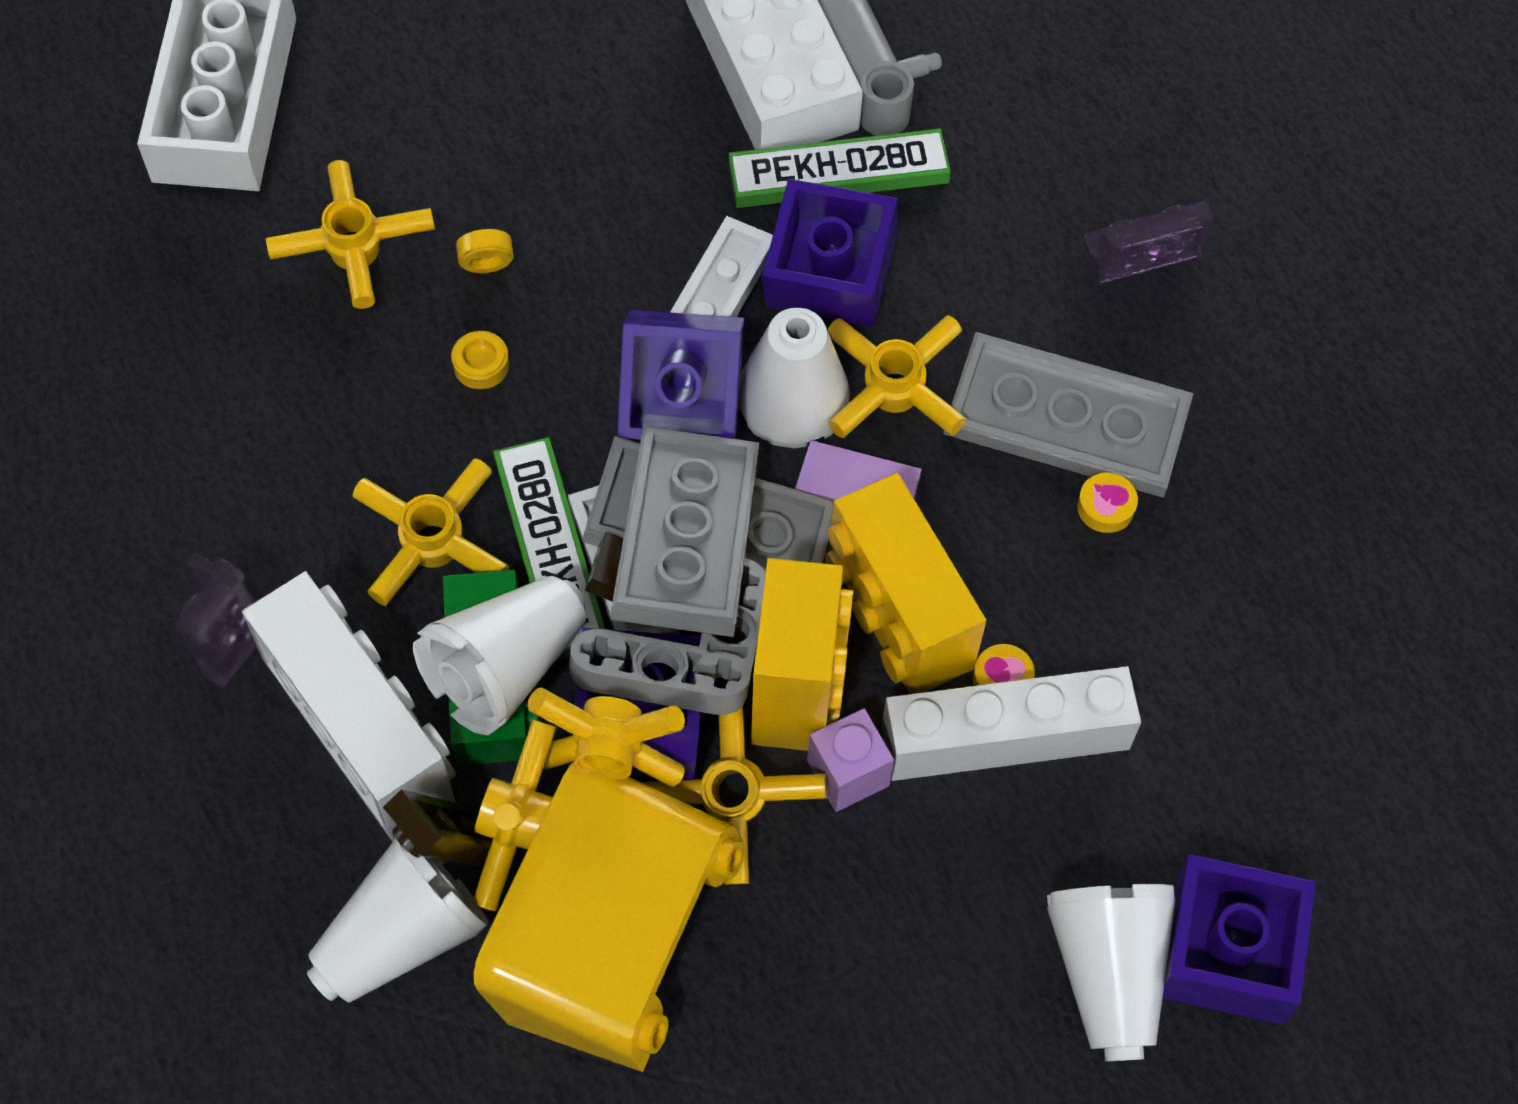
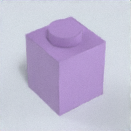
M865 708L809 736L807 762L814 774H826L827 798L835 812L889 787L894 759Z

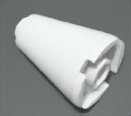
M790 308L778 313L770 322L741 372L739 409L747 421V426L754 435L772 445L794 449L805 447L810 440H816L823 436L825 439L832 435L834 432L829 427L828 421L849 403L850 390L848 380L823 320L816 313L804 308Z
M548 576L432 622L417 633L422 637L413 642V654L417 668L428 689L436 699L446 693L455 703L458 709L450 715L459 724L474 733L490 735L496 729L504 726L585 625L586 615L584 610L586 608V601L584 596L572 582Z
M395 838L309 952L308 956L313 967L307 971V975L315 987L328 1000L333 1001L339 995L343 1000L350 1003L480 934V931L488 925V918L481 907L472 904L474 897L461 880L457 879L455 881L442 866L445 863L429 857L421 856L416 858L407 852Z
M1132 884V888L1111 889V886H1096L1050 893L1051 895H1047V909L1090 1048L1104 1049L1105 1061L1144 1059L1143 1046H1155L1157 1043L1176 901L1174 886L1165 884Z

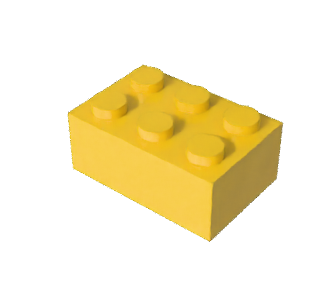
M898 472L834 500L831 526L827 528L830 542L829 552L825 554L826 564L843 566L841 585L846 584L849 590H853L855 601L852 602L855 617L866 634L874 632L883 648L880 652L881 660L891 680L896 684L902 681L909 694L927 692L973 670L986 618Z
M767 558L753 674L751 745L808 751L810 734L839 721L853 600V590L841 589L843 566Z

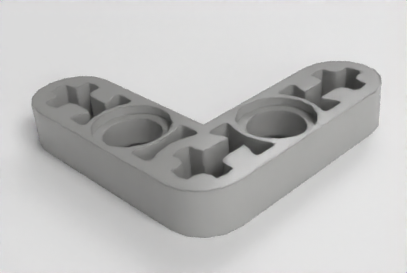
M744 558L741 584L745 585L746 589L742 606L738 605L735 628L745 633L747 638L744 641L731 644L721 641L715 634L702 633L699 646H693L606 629H590L580 633L571 644L569 674L573 682L582 689L600 694L666 706L674 705L682 709L715 715H727L736 712L744 705L748 695L758 641L765 570L755 561ZM594 655L606 657L602 661L601 666L590 664ZM625 659L632 660L631 673L623 672ZM664 663L673 668L676 675L669 680L656 681L646 676L642 669L648 664ZM688 671L695 672L693 684L686 683ZM716 678L728 680L726 689L714 687Z

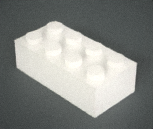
M172 0L137 143L152 183L250 191L260 190L296 23V14L292 0Z
M686 0L755 150L818 143L859 130L863 91L818 0Z
M305 571L242 611L263 661L392 842L395 839L392 829L396 826V823L384 810L383 806L401 789L456 802L450 785V780L456 777V774L446 758L450 754L446 744L430 723L421 727L411 710L415 707V704L409 693L396 676L387 680L377 664L381 661V658L375 647L362 630L356 633L352 632L344 619L347 616V612L336 593L328 584L318 589Z

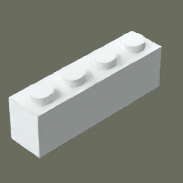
M1128 666L886 697L882 720L885 745L894 759L891 775L892 781L1130 750L1141 725Z

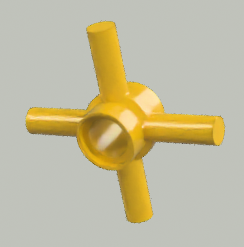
M336 160L327 167L333 202L325 208L322 214L321 228L266 238L270 260L326 250L338 266L346 269L353 306L357 309H366L375 303L368 266L378 256L381 239L435 230L431 208L376 218L365 202L355 198L348 162ZM357 232L352 235H346L348 233Z
M945 316L914 345L904 340L893 339L875 346L842 318L832 322L827 330L830 338L866 367V388L828 421L829 427L838 437L845 438L878 407L886 412L900 413L915 406L951 436L956 435L963 428L966 418L925 386V365L962 332L960 324L953 317ZM900 374L905 377L893 379L887 377V375Z
M474 458L443 497L425 494L413 498L408 503L367 478H363L358 482L353 491V498L399 525L398 536L402 546L401 550L368 589L367 592L372 599L386 606L418 565L436 568L444 566L454 559L475 573L509 570V565L462 537L463 529L459 514L492 474L491 469L483 461ZM438 526L443 528L434 536L425 537L418 535L426 527Z
M538 688L531 694L528 700L529 711L573 734L572 736L552 741L543 769L546 770L574 762L575 768L583 774H588L590 770H598L604 772L609 779L619 780L630 776L633 766L670 787H674L681 782L685 772L684 766L642 743L643 741L681 731L685 724V718L679 707L673 705L642 714L635 704L627 700L600 696L587 700L584 710L544 688Z
M742 706L736 712L719 715L720 759L708 767L702 779L681 780L674 787H670L661 781L641 782L688 805L703 804L711 816L737 829L744 841L743 861L735 877L732 879L727 878L724 881V885L749 884L747 821L754 818L761 811L765 801L827 799L828 794L826 774L764 776L757 765L745 759ZM741 773L748 782V795L742 804L728 808L720 799V784L728 775Z
M532 719L512 783L492 778L478 814L474 833L493 838L472 901L473 905L492 911L497 910L517 846L529 849L553 799L552 796L536 792V788L557 728L555 726Z

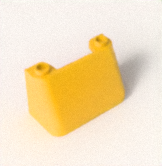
M573 762L565 772L479 951L474 969V985L477 991L510 1026L643 1072L650 1055L656 1054L661 1049L668 1031V1018L663 1015L661 1001L656 996L657 989L703 885L706 884L716 888L721 886L727 878L732 879L738 873L744 856V841L734 826L629 776L624 779L613 780L609 779L604 772L598 770H590L588 774H583L575 768Z

